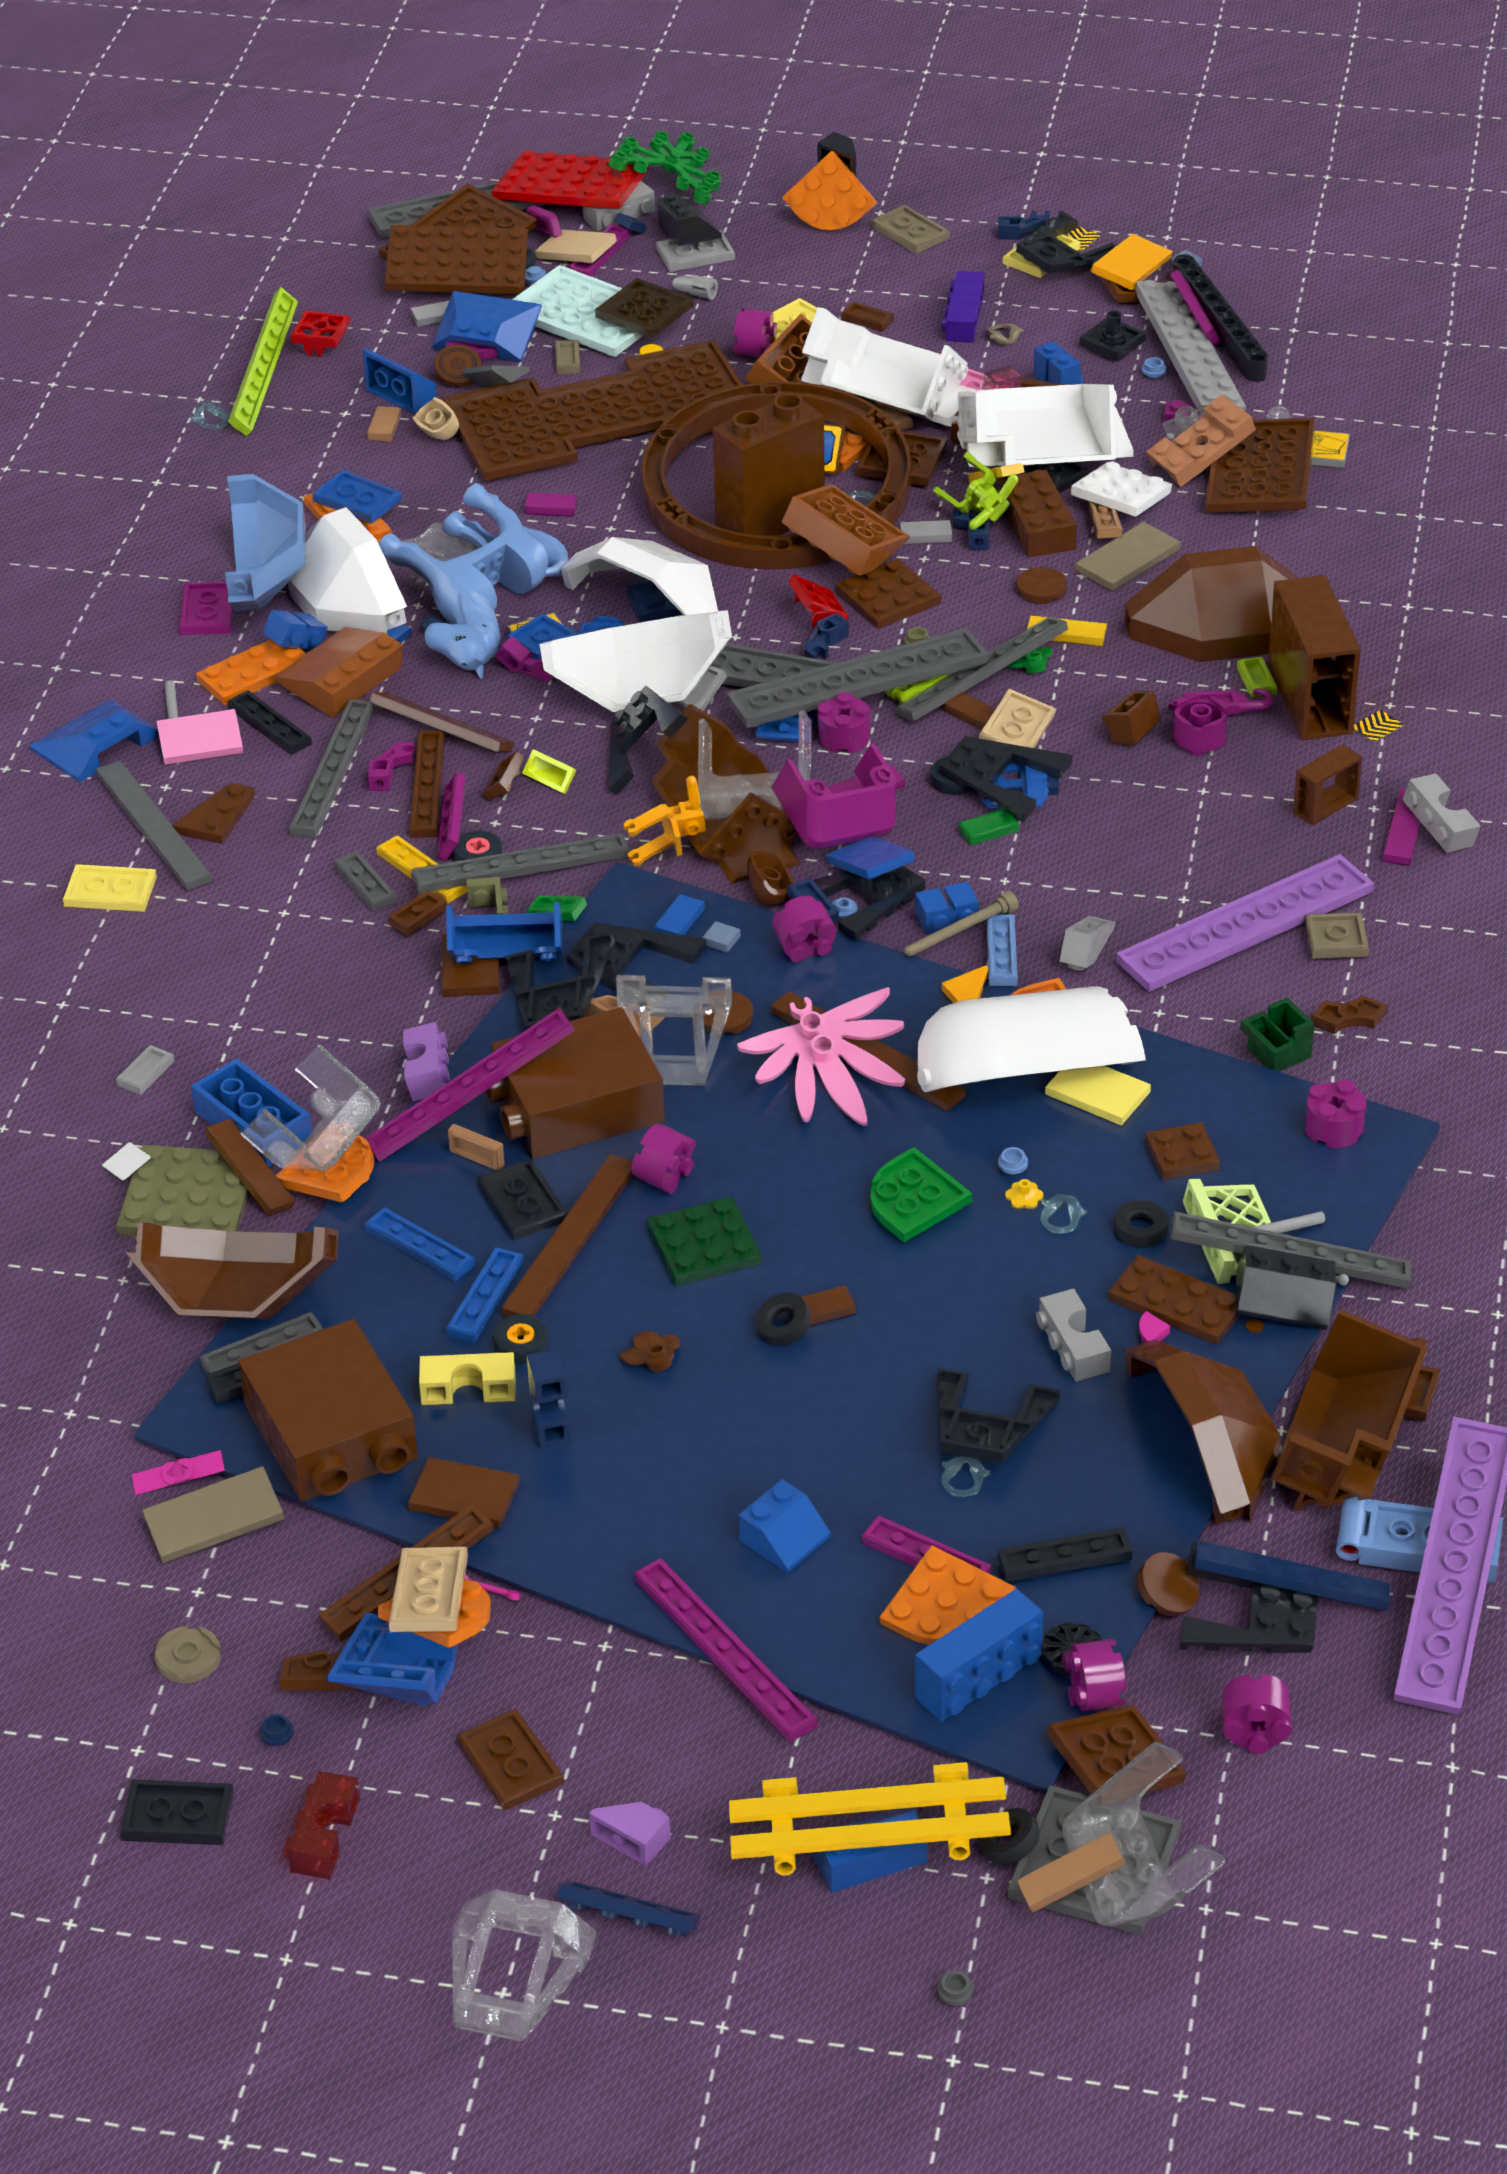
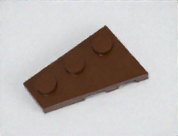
M229 783L172 826L179 835L223 844L255 798V788Z
M321 1650L287 1657L283 1660L280 1678L281 1690L336 1691L360 1689L328 1681V1674L341 1652L328 1654V1652Z

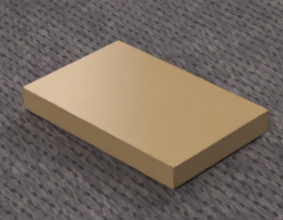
M561 230L562 235L556 238L551 236L535 250V254L538 259L593 263L617 239L615 233Z
M1008 689L980 732L979 739L1035 748L1054 718L1057 709Z

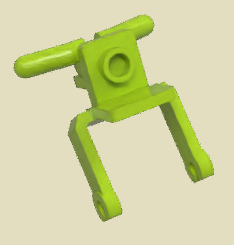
M966 452L963 455L966 461L984 473L985 476L969 484L964 496L965 499L960 503L937 486L933 489V492L941 500H945L961 513H968L970 510H973L977 516L969 522V528L976 530L988 519L996 522L1007 510L1010 503L1006 499L1017 484L1018 476L1010 475L998 493L993 486L996 481L994 473L980 463L973 455Z

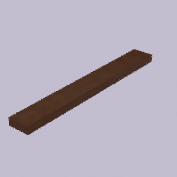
M788 991L771 1005V1013L792 1025L798 1024L800 1020L795 1019L791 1015L790 1003L794 1002L797 1009H804V999ZM812 1004V1011L820 1015L826 1012ZM846 1037L842 1038L875 1056L899 1073L905 1079V1084L902 1087L947 1112L966 1097V1089L960 1085L924 1092L917 1078L918 1062L877 1039L855 1040Z
M613 1154L609 1155L504 1303L502 1315L509 1317L525 1314L535 1317L633 1177V1160Z

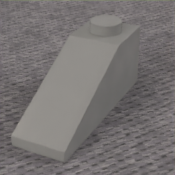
M1088 916L1065 930L1059 962L1067 963V967L1074 970H1084V968L1094 964L1115 928L1116 922Z

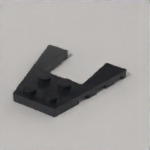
M1060 211L1058 217H1052L1048 220L1046 226H1040L1037 229V233H1031L1017 244L1016 252L1022 255L1025 260L1040 267L1042 271L1056 273L1092 267L1095 262L1115 248L1116 245L1110 243L1083 254L1079 253L1056 238L1059 235L1076 230L1078 225L1076 219Z
M646 685L641 691L633 694L628 705L623 710L617 711L611 722L608 788L616 795L634 778L627 751L658 719L662 733L671 738L688 720L686 716Z
M965 736L940 765V774L965 789L968 786L977 791V796L984 800L987 797L998 803L999 809L1006 813L1010 810L1018 815L1019 821L1024 823L1036 808V799L993 783L1012 761L1061 778L1072 764L1073 755Z
M905 866L870 880L846 870L813 879L826 897L849 887L873 903L860 911L838 920V930L854 941L860 939V933L864 930L871 931L875 928L877 920L881 917L892 915L897 905L900 903L905 905L915 897V893L926 889L925 879Z
M594 923L567 954V963L582 972L585 937L612 931L615 943L600 979L605 982V986L609 989H618L625 994L627 1000L646 1006V1011L652 1013L666 997L665 988L622 974L623 971L643 948L693 964L706 949V939Z
M612 931L585 937L582 976L533 987L536 961L533 951L529 950L505 956L526 1030L558 1008H561L569 1021L586 1016L615 943Z
M938 1368L937 1390L940 1452L952 1454L956 1457L964 1456L981 1459L989 1463H1004L1059 1403L1061 1390L1030 1384L1017 1418L958 1408L968 1385L969 1373Z
M1192 1542L1189 1550L1187 1575L1250 1588L1247 1629L1184 1616L1180 1632V1650H1187L1188 1646H1204V1650L1219 1651L1220 1647H1239V1651H1252L1253 1647L1270 1648V1652L1311 1653L1315 1640L1318 1596L1195 1569L1194 1555L1196 1542Z

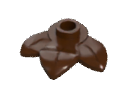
M653 1331L640 1332L634 1336L633 1344L635 1347L621 1352L619 1356L623 1362L629 1365L646 1364L651 1371H663L672 1365L673 1352L680 1346V1339L675 1334L660 1337Z

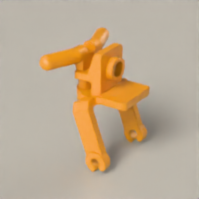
M689 776L686 779L689 800L678 802L677 806L672 807L660 804L624 823V830L628 831L629 836H636L641 831L661 820L665 831L663 835L628 853V859L632 860L633 866L643 864L645 860L671 847L673 844L677 856L683 855L681 836L696 835L706 831L705 817L700 807L697 779L694 776Z

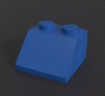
M783 1479L739 1514V1541L786 1573H789L831 1537L830 1530L807 1495Z

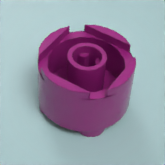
M741 308L742 312H738L733 336H737L738 344L733 343L734 353L738 356L759 358L772 345V337H775L777 334V323L773 322L774 314L770 311Z
M841 692L837 695V698L826 700L818 705V740L823 748L835 753H839V749H847V753H854L868 745L871 734V709L868 704L861 699L853 697L849 692Z
M1200 695L1186 696L1177 702L1174 711L1173 740L1180 747L1189 750V753L1193 756H1201L1205 752L1225 745L1227 706L1224 702L1213 696H1209L1208 699H1200Z
M812 896L797 897L785 903V909L780 914L778 911L775 913L772 919V928L791 961L801 962L805 957L817 954L824 956L833 949L832 943L836 937V927L820 900L816 901Z
M1341 1080L1339 1082L1316 1084L1310 1087L1306 1104L1305 1132L1311 1140L1316 1143L1317 1139L1326 1142V1147L1344 1148L1358 1141V1137L1364 1132L1366 1099L1362 1092L1355 1088L1354 1082Z
M657 1123L646 1132L640 1144L644 1145L641 1155L635 1153L632 1162V1174L640 1180L672 1194L678 1186L680 1177L682 1175L688 1176L693 1169L694 1160L690 1158L696 1146V1140Z
M1113 1638L1072 1644L1069 1652H1063V1666L1066 1673L1070 1672L1072 1686H1068V1697L1071 1706L1078 1705L1080 1710L1085 1712L1125 1704L1126 1699H1120V1692L1126 1691L1124 1665L1120 1652L1113 1653L1111 1645H1117Z
M1245 1674L1234 1678L1225 1686L1222 1699L1224 1735L1230 1741L1241 1747L1248 1748L1253 1754H1263L1268 1751V1748L1283 1742L1292 1733L1289 1690L1282 1680L1269 1674H1261V1678H1250V1674Z

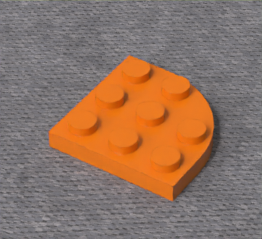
M834 151L825 156L782 197L801 220L810 226L823 230H837L851 226L878 203Z
M329 1127L275 1176L286 1189L343 1203L363 1183L369 1180L374 1167V1156L368 1141L362 1136Z
M931 1545L881 1614L880 1624L915 1642L930 1645L1016 1589V1587Z
M464 1579L457 1630L413 1633L451 1648L479 1633L488 1624L491 1611L490 1597L481 1587L480 1583ZM393 1597L378 1606V1618L389 1622Z

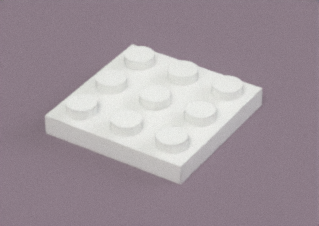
M1107 462L1073 484L1071 495L1136 517L1170 494L1172 484L1163 481L1160 477H1150L1142 474L1139 470H1129L1120 467L1118 463Z

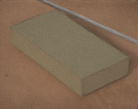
M579 340L555 341L557 374L581 373Z

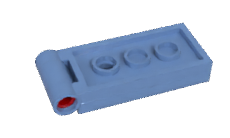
M1357 1497L1346 1498L1343 1500L1336 1553L1344 1560L1353 1561L1359 1559L1358 1564L1420 1573L1434 1508L1371 1499L1359 1501ZM1500 1517L1487 1579V1582L1491 1583L1496 1582L1503 1517Z

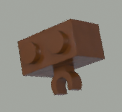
M1131 691L1117 705L1109 708L1107 714L1101 715L1103 724L1109 726L1112 742L1124 743L1127 746L1138 743L1161 720L1154 691Z

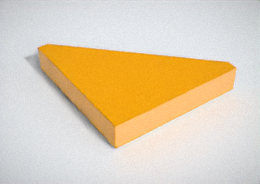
M985 965L942 982V991L953 1003L980 999L985 980L988 977L989 967Z

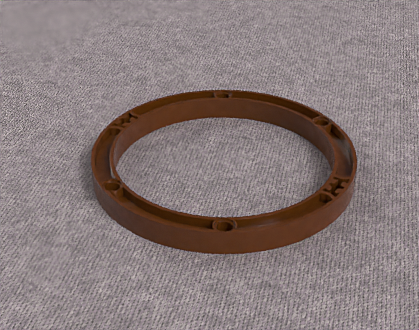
M789 381L760 382L735 386L714 392L689 403L666 419L656 430L647 444L642 459L644 502L654 523L666 536L684 549L706 559L730 566L764 570L793 569L818 565L833 560L822 549L811 546L809 541L801 535L766 536L739 533L712 525L687 511L674 498L666 483V476L673 460L691 441L713 427L732 420V417L737 412L744 410L753 411L772 403L776 396L783 393L798 394L806 403L823 414L824 420L839 425H846V428L862 436L881 455L888 470L887 476L877 495L866 507L891 524H894L906 506L911 489V456L906 439L898 426L879 408L862 398L839 389L811 383Z

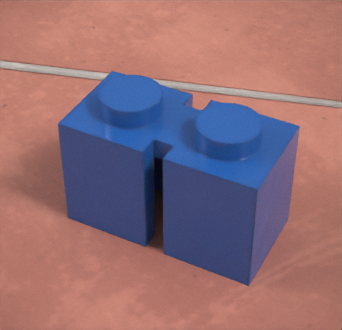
M1055 341L1047 342L1034 348L1033 373L1046 382L1066 385L1080 384L1081 363L1069 353L1067 354Z
M271 610L263 633L281 647L314 649L322 643L328 627L309 613L292 612L291 614L289 611Z
M968 882L944 887V892L950 903L946 902L939 888L915 893V915L925 934L935 933L979 911V901Z

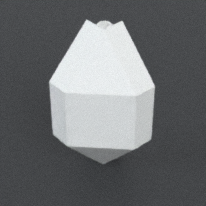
M347 507L322 516L306 533V565L287 583L290 597L304 613L314 616L326 625L329 631H339L344 627L387 634L388 629L405 624L404 608L407 605L375 537Z
M611 537L577 552L561 568L565 587L572 590L590 572L624 568L651 580L683 615L718 611L708 565L654 541Z
M728 610L681 615L612 627L547 641L539 645L544 671L608 710L616 712L621 709L623 710L630 702L633 694L641 691L645 685L668 703L688 698L731 639L732 632Z

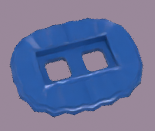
M1013 761L993 783L1006 789H1021L1023 795L1036 799V806L1041 807L1044 801L1048 800V774ZM1018 772L1021 774L1020 779L1007 780L1003 777L1004 773ZM980 797V802L984 803L988 809L996 808L1001 810L995 801L988 797L986 800Z

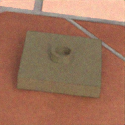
M1362 913L1306 915L1305 924L1312 959L1369 956V946Z

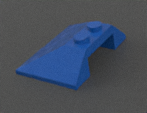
M453 291L432 348L442 350L446 347V343L454 341L496 347L499 359L522 363L542 305Z
M110 698L30 744L29 749L80 783L94 775L96 768L100 767L98 753L126 737L142 747L159 737V733L156 727Z
M365 1613L329 1672L328 1681L402 1701L415 1702L418 1705L436 1704L454 1672L458 1644L447 1648L413 1632H390L389 1622L378 1618V1614Z

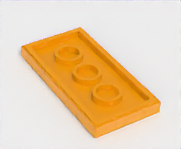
M1131 234L1095 262L1091 272L1132 290L1135 288L1137 281H1144L1169 261L1173 251L1140 236Z

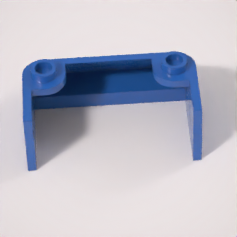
M554 902V912L455 916L452 906H446L447 952L451 959H456V964L473 963L472 959L505 958L507 955L529 950L533 951L535 957H540V961H556L557 956L562 955L563 923L560 902Z

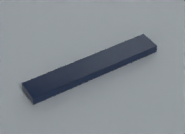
M1197 1540L1194 1555L1195 1569L1383 1611L1388 1610L1390 1603L1389 1583Z

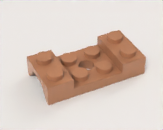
M1223 394L1203 408L1205 416L1172 441L1165 437L1146 451L1151 465L1155 467L1159 464L1180 488L1256 430L1252 416ZM1202 442H1207L1205 445H1198Z

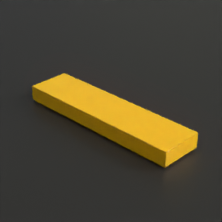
M398 835L376 847L377 855L411 879L412 869L438 864ZM467 885L431 892L446 900L448 904L467 893L468 890Z

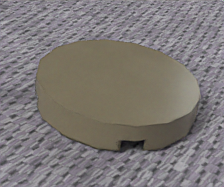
M188 1626L178 1627L167 1632L159 1639L156 1645V1667L162 1676L173 1682L192 1683L202 1680L217 1669L221 1660L218 1639L214 1633L203 1627L197 1626V1629H189Z

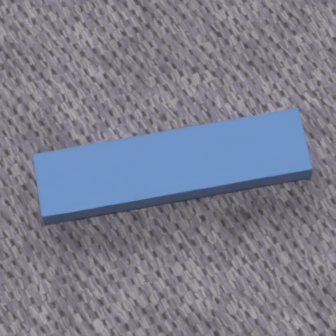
M994 915L987 919L989 986H1017L1015 915Z

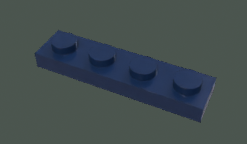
M571 1880L559 1885L557 1898L567 1900V1906L571 1908L587 1910V1907L590 1906L600 1909L599 1914L615 1919H619L620 1915L633 1918V1924L643 1927H653V1924L666 1927L665 1932L677 1936H686V1932L690 1933L698 1929L701 1915Z

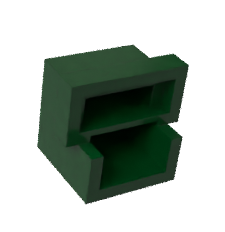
M1288 997L1268 1005V1014L1262 1011L1241 1020L1240 1030L1248 1037L1247 1048L1267 1068L1280 1072L1312 1057L1314 1022Z

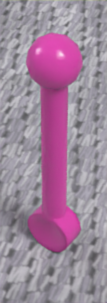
M465 1575V1579L470 1580V1581H475V1580L469 1579V1577H468L467 1575ZM478 1582L486 1591L507 1596L511 1600L520 1599L521 1593L518 1591L506 1590Z

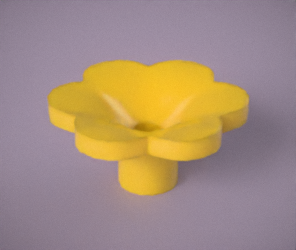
M1027 1179L1013 1183L1011 1189L1005 1193L1006 1199L1011 1201V1205L1017 1209L1023 1207L1033 1209L1037 1207L1039 1201L1043 1200L1044 1196L1043 1192L1038 1189L1037 1184Z

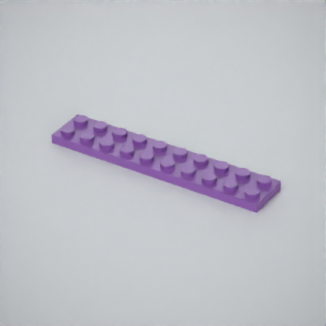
M1339 854L1116 953V962L1148 992H1151L1305 923L1306 915L1325 914L1374 892V882Z
M1453 1416L1393 1701L1456 1715L1461 1713L1507 1485V1427Z

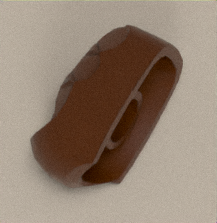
M752 852L747 861V874L758 899L768 906L781 904L788 896L787 886L794 883L790 871L783 861L772 853Z

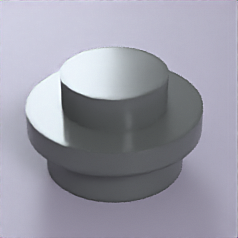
M950 1971L939 1981L938 1995L946 2004L953 2006L963 2005L973 1995V1984L965 1973Z

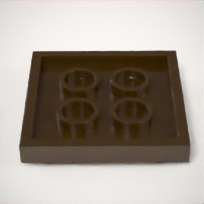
M635 278L595 309V317L607 323L623 327L626 330L642 334L645 337L654 338L691 309L694 304L693 298Z

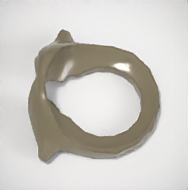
M997 324L987 329V335L999 345L1005 346L1016 343L1020 333L1024 330L1014 324ZM1011 328L1009 339L1005 338L996 329Z

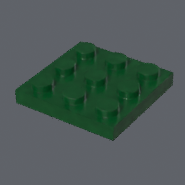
M732 1196L647 1218V1227L676 1286L762 1264V1254Z

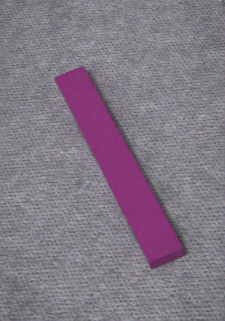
M558 1008L366 1137L365 1139L368 1141L377 1160L381 1162L574 1032L575 1029L561 1008Z
M661 1558L634 1573V1579L641 1588L790 1743L818 1727L817 1718Z

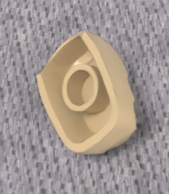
M436 397L425 404L412 417L427 435L435 439L448 440L456 434L459 428V422L454 411L444 401Z

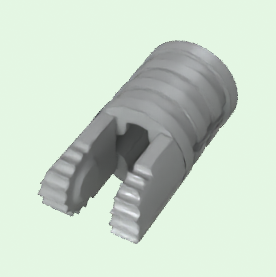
M698 275L678 276L672 282L675 289L688 292L691 296L713 300L718 291V281L716 279Z

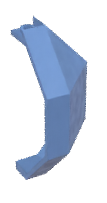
M254 474L228 476L227 482L231 501L236 572H225L229 596L228 603L235 612L262 610L306 565V522L303 502Z

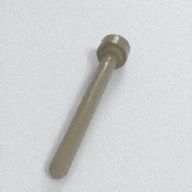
M1007 890L997 895L993 904L908 945L904 949V953L909 957L914 956L998 913L1000 915H1008L1015 912L1019 908L1018 900L1013 892Z

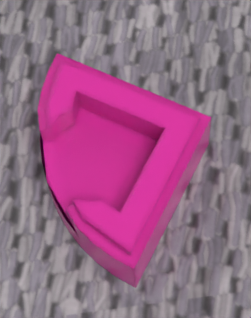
M1146 1311L1139 1322V1333L1142 1343L1153 1339L1163 1340L1170 1334V1325Z

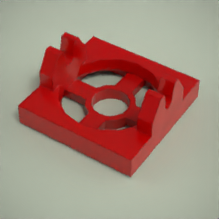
M305 311L291 334V343L304 344V350L310 357H312L314 350H316L317 356L321 358L326 347L336 348L350 325V316ZM308 329L311 330L313 333L304 334L303 330ZM326 332H330L331 335L330 337L320 336L321 334L324 335Z
M792 574L788 582L795 591L794 600L797 603L801 601L807 610L813 612L810 618L812 627L817 625V621L835 613H838L848 621V614L830 589Z

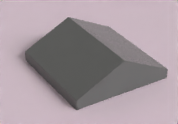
M490 365L462 369V374L480 386L512 383L530 372L529 367Z

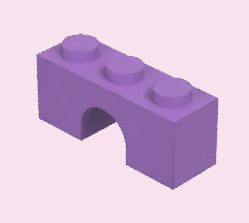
M436 1022L403 1030V1046L409 1060L404 1062L405 1081L412 1101L426 1098L444 1086L446 1081H450L447 1068L449 1058L446 1051L448 1041L445 1032L439 1031Z

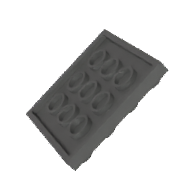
M1049 1785L1036 1818L1040 1830L1038 1843L1029 1854L1019 1860L1008 1888V1898L1027 1903L1017 1882L1018 1879L1110 1832L1126 1865L1043 1908L1143 1935L1178 1840L1182 1821L1111 1801L1098 1804L1092 1796Z

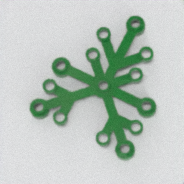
M657 131L655 138H651L649 144L652 150L639 146L637 139L627 136L622 140L618 151L611 155L608 165L615 170L624 171L627 164H634L633 169L635 171L646 173L648 165H661L663 170L677 173L679 177H677L675 186L681 190H688L690 186L694 190L692 199L702 205L709 204L712 196L711 191L718 190L722 181L720 178L721 174L717 171L709 170L706 173L693 168H703L704 162L709 158L710 151L706 148L698 147L697 152H685L692 151L696 142L694 140L695 136L689 132H682V135H679L676 143L677 147L675 148L668 141V133ZM637 152H639V153H641V154H644V155H646V156H649V157H643V156H641V155H638ZM688 173H691V174L696 175V176H698V177H700V178H703V181L700 180V179H697V178H695V177H693V176H690Z

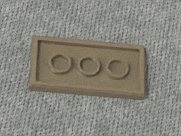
M1142 522L1122 534V537H1117L1075 563V571L1114 591L1180 550L1181 542Z
M263 1466L142 1510L162 1563L285 1519Z

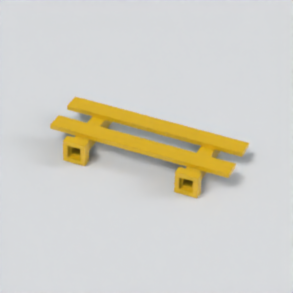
M964 1762L933 1765L934 1783L798 1794L796 1777L762 1780L763 1798L729 1800L730 1824L772 1820V1832L730 1836L731 1858L742 1859L774 1856L775 1872L779 1875L787 1876L796 1870L795 1854L948 1841L949 1857L961 1861L970 1855L969 1839L1011 1835L1008 1812L966 1815L965 1803L1006 1800L1004 1777L969 1780L968 1764ZM937 1805H944L945 1817L804 1830H794L793 1818Z

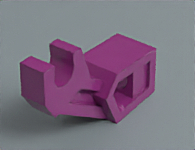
M513 636L495 654V657L512 673L520 672L540 679L543 682L554 678V676L544 671L542 658L532 659L531 652Z
M414 742L393 744L391 748L377 759L370 760L368 773L370 791H390L394 776L393 768L398 765L412 763Z

